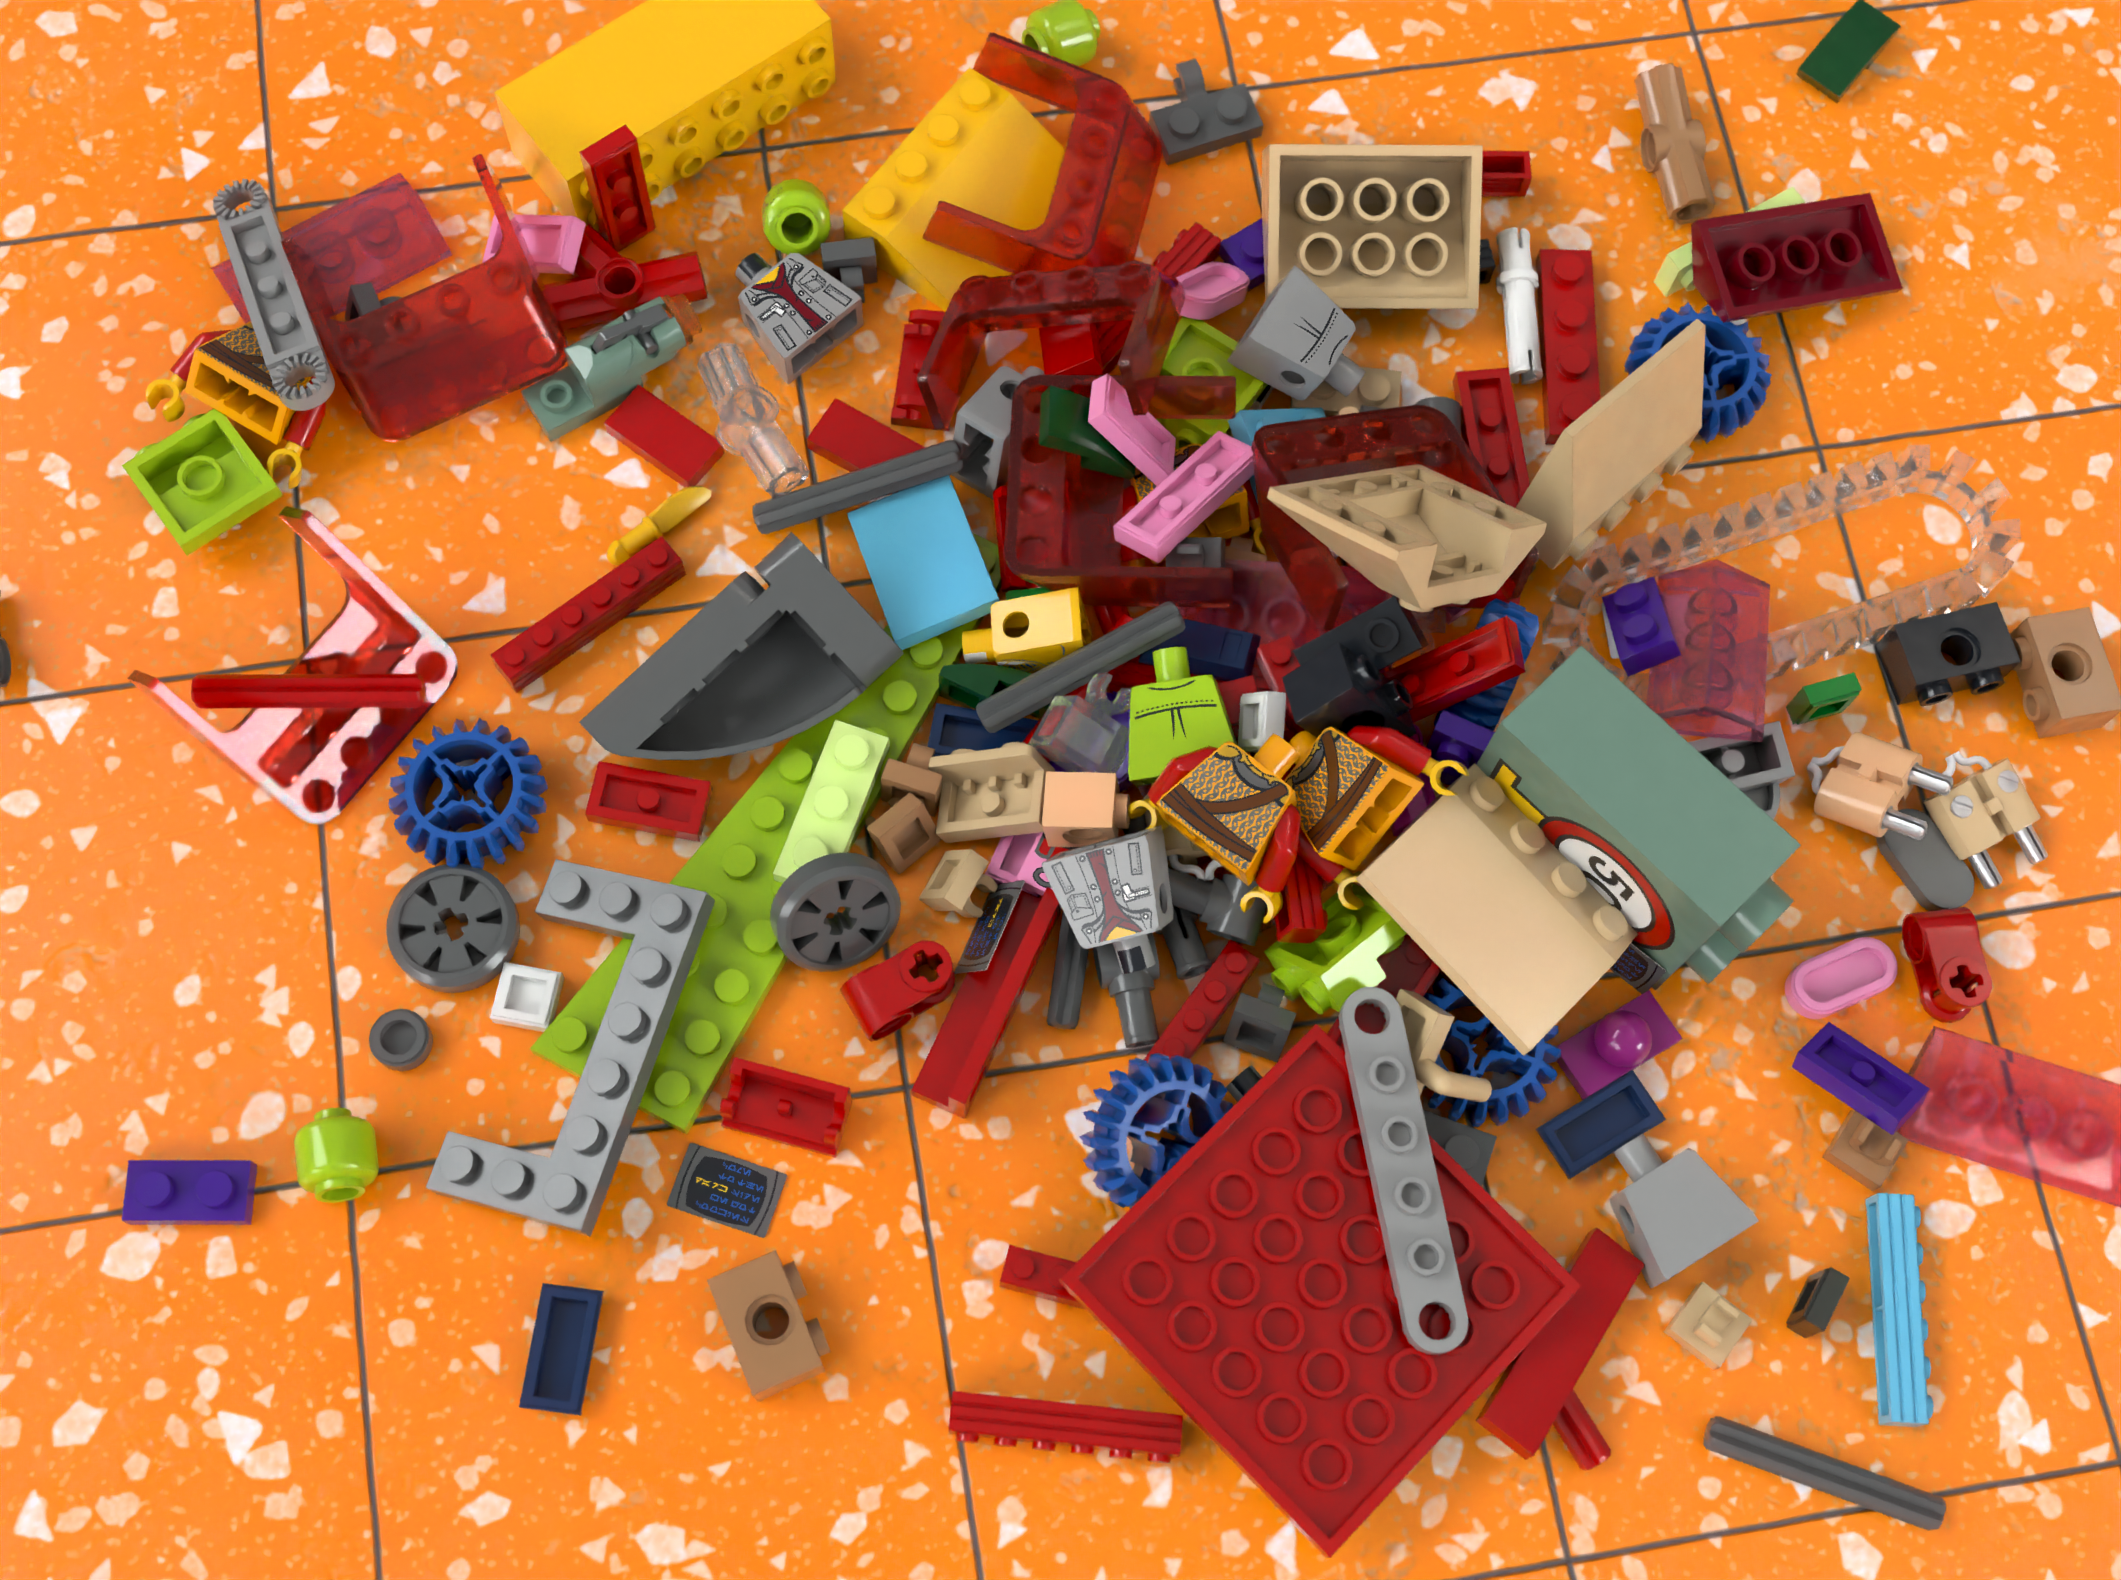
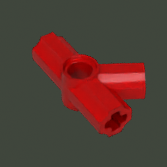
M590 225L585 226L574 274H572L575 278L540 285L539 290L542 307L551 333L609 320L614 321L621 315L623 316L626 311L634 310V308L659 296L665 302L666 308L708 299L706 283L697 251L637 264L632 259L622 257ZM624 290H630L629 292H626L624 294H619Z

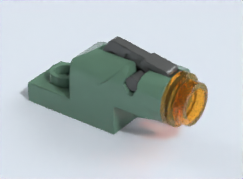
M682 293L673 298L667 294L663 297L659 296L634 308V310L626 311L623 316L621 315L602 329L564 348L568 366L522 390L523 399L550 442L619 406L638 385L643 387L642 375L670 361L675 357L678 350L693 343V337L702 332L700 321L690 302Z

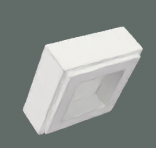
M1264 691L1242 694L1240 700L1238 747L1245 752L1257 753L1272 734H1276L1284 739L1286 693Z
M504 962L490 1015L492 1022L544 1032L555 1018L565 978L562 972Z

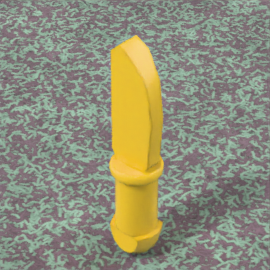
M690 486L669 496L649 514V517H643L639 525L618 541L614 540L607 550L608 561L613 565L619 566L655 539L663 537L662 533L668 532L709 500L712 491L703 486Z

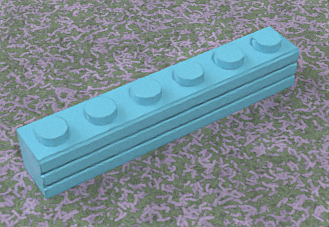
M1877 1193L1865 1199L1878 1425L1919 1427L1929 1424V1418L1933 1414V1400L1930 1395H1927L1926 1379L1930 1377L1931 1364L1929 1358L1924 1353V1341L1928 1337V1323L1925 1318H1922L1921 1303L1925 1300L1926 1288L1919 1276V1265L1923 1261V1248L1921 1243H1917L1916 1230L1921 1222V1212L1919 1207L1915 1206L1914 1195Z

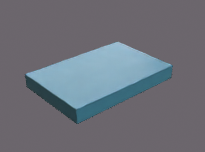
M949 475L898 491L847 513L894 642L901 650L991 613V605L1000 601Z

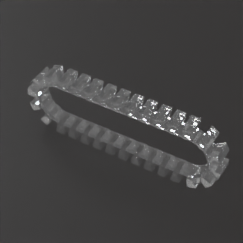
M1930 444L1908 445L1896 462L1892 452L1889 451L1871 457L1864 468L1862 462L1859 461L1841 467L1834 478L1831 471L1811 477L1803 489L1799 481L1779 488L1773 498H1771L1770 491L1751 497L1742 509L1739 502L1718 508L1711 520L1708 512L1687 518L1680 531L1677 522L1657 528L1649 542L1645 532L1625 539L1618 552L1615 543L1594 549L1583 568V572L1573 564L1559 583L1550 600L1557 604L1553 603L1542 623V644L1568 642L1570 640L1571 646L1561 649L1550 667L1552 673L1582 645L1656 713L1665 703L1660 690L1664 688L1669 714L1691 707L1698 696L1700 703L1722 696L1729 686L1731 692L1750 687L1760 675L1762 682L1784 675L1791 665L1793 671L1815 664L1821 655H1823L1825 661L1845 654L1852 645L1854 650L1874 644L1895 624L1970 608L1981 595L1985 598L2005 577L2015 561L2006 558L2005 555L2021 540L2020 518L1996 520L1992 523L1991 516L2011 494L1998 477L1978 494L1962 481L1977 459L1956 450L1939 471L1929 470ZM1904 493H1922L1945 501L1959 513L1970 533L1971 553L1968 563L1962 568L1654 673H1636L1628 677L1624 670L1607 662L1596 651L1587 633L1586 612L1588 605L1602 594L1617 590L1624 585L1638 583L1650 577H1656Z

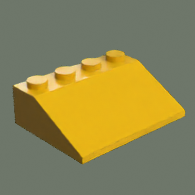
M969 67L842 210L845 240L873 237L878 267L944 311H962V323L971 327L1093 184V177L1011 93Z

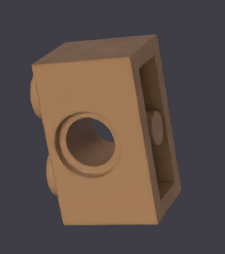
M2089 607L2027 617L2010 633L2021 661L2012 670L2016 671L2024 693L2023 708L2025 714L2034 723L2039 739L2101 728L2121 712V695ZM2052 668H2055L2058 671H2060L2063 674L2065 680L2058 677Z
M775 1250L707 1280L751 1393L757 1402L826 1372L820 1356L831 1351L817 1317L805 1322L797 1299L808 1294L794 1261L782 1265ZM772 1308L785 1311L789 1315V1325L783 1335L775 1339H765L757 1334L756 1323L764 1311Z

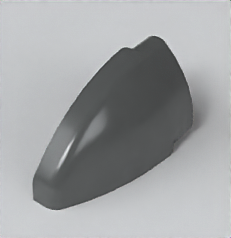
M791 532L754 566L755 571L769 585L766 590L746 571L741 573L579 723L605 750L619 756L656 760H699L734 755L770 746L801 733L832 716L862 694L904 653L815 555Z

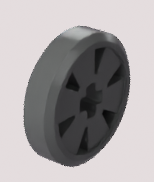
M834 853L816 858L804 864L784 881L774 897L770 921L772 931L783 953L790 961L808 970L832 972L855 966L878 952L896 929L900 917L901 903L894 883L887 871L877 861L857 853ZM839 907H845L842 913L837 912ZM829 912L834 913L833 918H827L826 916Z
M447 864L418 874L397 894L387 918V941L394 959L413 981L437 992L459 993L476 989L488 983L502 972L504 962H510L517 948L520 936V919L516 905L509 892L492 874L467 864H458L456 867H448ZM452 916H456L460 923L468 921L467 926L460 927L464 935L456 940H452L447 933L439 935V931L447 929L444 921Z

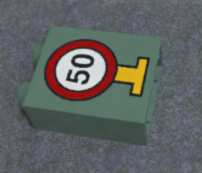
M1582 645L1500 722L1476 764L1488 777L1500 785L1504 794L1529 820L1535 822L1542 829L1545 837L1560 853L1583 872L1586 880L1604 899L1624 915L1627 923L1638 933L1631 943L1666 970L1663 976L1652 986L1654 990L1660 987L1684 962L1709 984L1741 952L1743 953L1794 902L1769 877L1801 844Z

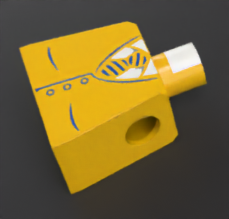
M1078 587L995 602L990 608L992 628L962 632V647L966 664L996 661L998 666L1022 670L1031 674L1092 642L1091 626Z

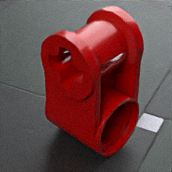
M1966 907L1910 913L1905 916L1902 924L1903 945L1911 961L1920 994V1002L1924 1010L1932 1018L1940 1022L1953 1023L1963 1019L1971 1011V1008L1981 1005L1990 996L1992 990V978L1988 972L1981 948L1978 924L1974 914ZM1975 983H1978L1977 987L1971 988ZM1940 990V993L1934 997V993Z
M920 941L886 961L854 975L843 984L840 992L867 1039L872 1042L893 1034L910 1022L911 1019L946 1000L955 987L956 976L950 954L943 945L934 941ZM927 964L932 971L937 970L938 979L929 983L927 978L919 976L918 968Z

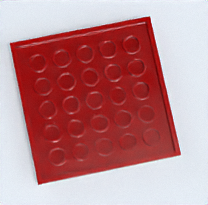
M1315 1024L1060 1278L1059 1282L1325 1558H1331L1582 1285L1428 1134L1466 1306L1468 1329L1463 1341L1451 1351L1434 1355L1416 1350L1407 1341L1408 1339L1402 1330L1403 1325L1398 1301L1394 1294L1345 1060L1346 1053ZM1428 1304L1422 1308L1419 1314V1325L1427 1337L1434 1340H1442L1451 1329V1320L1449 1319V1313H1446L1445 1309L1437 1304Z

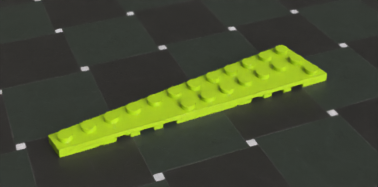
M973 533L998 593L1002 586L998 545ZM984 616L902 650L904 654L856 699L832 716L794 735L669 883L707 892L715 900L640 1102L639 1110L687 1135L788 958L783 953L772 931L770 921L774 897L783 884L774 880L773 872L835 720L888 737L890 744L848 850L849 853L866 823L865 819L871 815L881 797V776L888 758L902 761L939 696V673L942 667L958 663L963 654L962 632L976 630ZM887 624V626L883 630L894 641L890 628ZM623 938L532 1045L530 1050L534 1055L581 1078L633 940Z

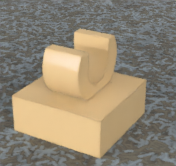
M972 849L951 850L944 853L921 893L919 900L935 911H956L959 915L967 918L981 917L983 911L971 901L970 895L976 886L978 890L990 893L995 892L998 886L993 878L983 874L989 861Z
M1701 1282L1695 1286L1664 1330V1333L1712 1370L1721 1367L1753 1319L1705 1282Z

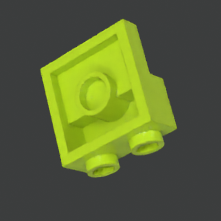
M1184 316L1128 384L1127 392L1176 438V449L1194 443L1203 445L1218 431L1233 437L1228 420L1239 410H1249L1268 385L1227 361L1237 346V341L1202 320Z
M215 409L210 410L206 414L192 417L180 430L159 443L143 447L133 459L122 465L187 556L283 496L277 484L228 418Z
M1356 884L1352 885V890L1355 896L1364 903L1362 908L1352 910L1344 907L1338 898V893H1336L1322 904L1323 909L1328 914V924L1326 931L1311 944L1276 941L1264 951L1275 969L1271 973V978L1276 987L1285 990L1284 996L1290 1001H1294L1301 995L1305 1002L1320 1015L1329 1008L1340 1012L1343 1003L1353 992L1365 987H1375L1383 981L1386 975L1376 958L1396 949L1403 942L1404 935L1407 934L1364 887Z

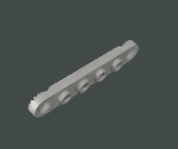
M242 179L240 184L238 180L233 181L234 186L230 187L229 184L224 185L225 191L219 190L217 192L218 197L214 196L213 208L266 367L268 368L272 385L287 408L296 411L313 409L324 403L333 393L335 387L333 374L267 193L260 183L257 184L253 179L250 183L248 179ZM245 202H250L251 207L246 205V211H243L242 208H239V213H237L235 209L237 206ZM305 377H316L311 380L313 384L309 382L306 384L307 389L304 386H300L299 391L297 387H293L296 382Z
M1365 987L1356 990L1347 998L1338 1015L1339 1029L1346 1053L1345 1060L1394 1294L1398 1301L1403 1325L1402 1330L1408 1339L1407 1341L1416 1350L1427 1354L1439 1355L1453 1350L1465 1338L1468 1329L1466 1306L1401 1008L1397 1000L1389 992L1377 987ZM1373 1003L1375 1007L1379 1006L1381 1008L1380 1011L1384 1012V1018L1386 1019L1383 1032L1368 1034L1357 1026L1354 1013L1358 1005ZM1428 1304H1437L1439 1307H1443L1446 1313H1449L1451 1329L1442 1340H1434L1427 1337L1420 1328L1419 1314L1422 1308Z

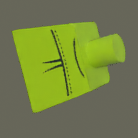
M1170 647L1154 651L1152 654L1157 683L1138 685L1131 688L1128 775L1129 781L1137 787L1153 784L1174 757L1207 746L1219 748L1228 741L1238 746L1217 681L1213 675L1190 676L1186 647Z

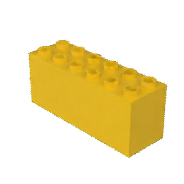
M647 0L494 92L512 153L563 216H575L585 222V226L590 225L595 231H599L580 151L626 124L637 138L650 202H652L665 188L683 177L687 178L695 175L710 160L725 151L737 149L745 142L747 137L768 124L773 125L780 122L787 116L789 111L810 98L815 99L822 96L831 85L836 83L831 18L815 0Z

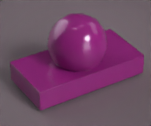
M1650 990L1559 1044L1557 1047L1561 1049V1057L1557 1060V1063L1582 1100L1626 1073L1638 1068L1674 1046L1683 1038Z

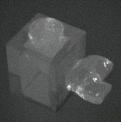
M1097 673L1088 683L1085 699L1080 696H1055L1028 745H1032L1040 754L1068 772L1115 773L1126 757L1127 750L1124 746L1129 739V729L1110 716L1122 714L1130 709L1131 688H1121L1115 700L1110 702L1106 696V688L1113 676L1109 673Z

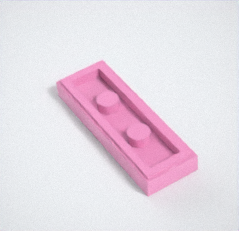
M1221 431L1216 432L1113 526L1115 541L1159 563L1263 466L1262 451Z

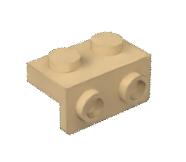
M1009 742L1001 748L980 751L957 749L950 755L930 758L929 770L943 775L936 834L945 843L1044 832L1042 817L1046 771L1055 772V769L1032 745L1021 742Z

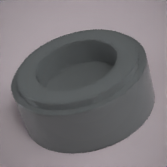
M395 1009L383 1014L376 1020L370 1031L369 1045L373 1055L382 1065L394 1071H408L418 1067L427 1059L432 1049L433 1035L430 1027L420 1015L407 1009Z

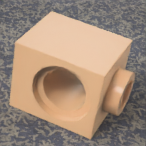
M1046 771L1042 828L1049 847H1083L1118 837L1119 829L1129 828L1130 817L1128 815V808L1130 806L1129 794H1121L1116 773Z

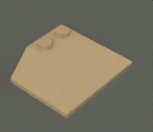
M1420 464L1269 487L1267 496L1272 503L1374 585L1400 598L1399 604L1416 612H1431L1434 607L1450 603L1467 604L1470 602V599L1496 594L1544 535L1547 525L1546 522Z

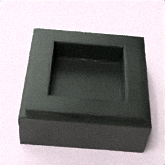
M1832 1267L1808 1276L1787 1319V1328L1804 1338L1825 1331L1850 1278Z

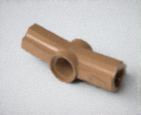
M1673 63L1656 65L1652 69L1639 73L1635 79L1644 124L1640 138L1641 159L1646 171L1655 172L1668 218L1677 221L1678 224L1693 223L1699 218L1711 214L1716 204L1703 163L1706 153L1705 132L1701 122L1697 119H1692L1682 67H1676Z

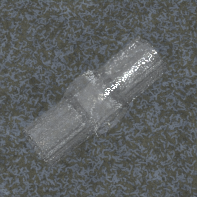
M719 344L716 348L702 353L697 367L720 418L715 428V436L718 443L728 452L745 459L764 490L769 492L772 498L789 493L797 486L803 484L810 471L775 421L779 413V404L768 390L758 386L744 353L739 351L737 344Z

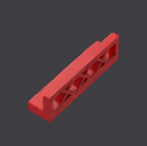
M1047 887L1042 899L1021 890L988 968L984 971L967 972L912 1087V1096L963 1119L966 1118L1061 914V906L1053 889Z

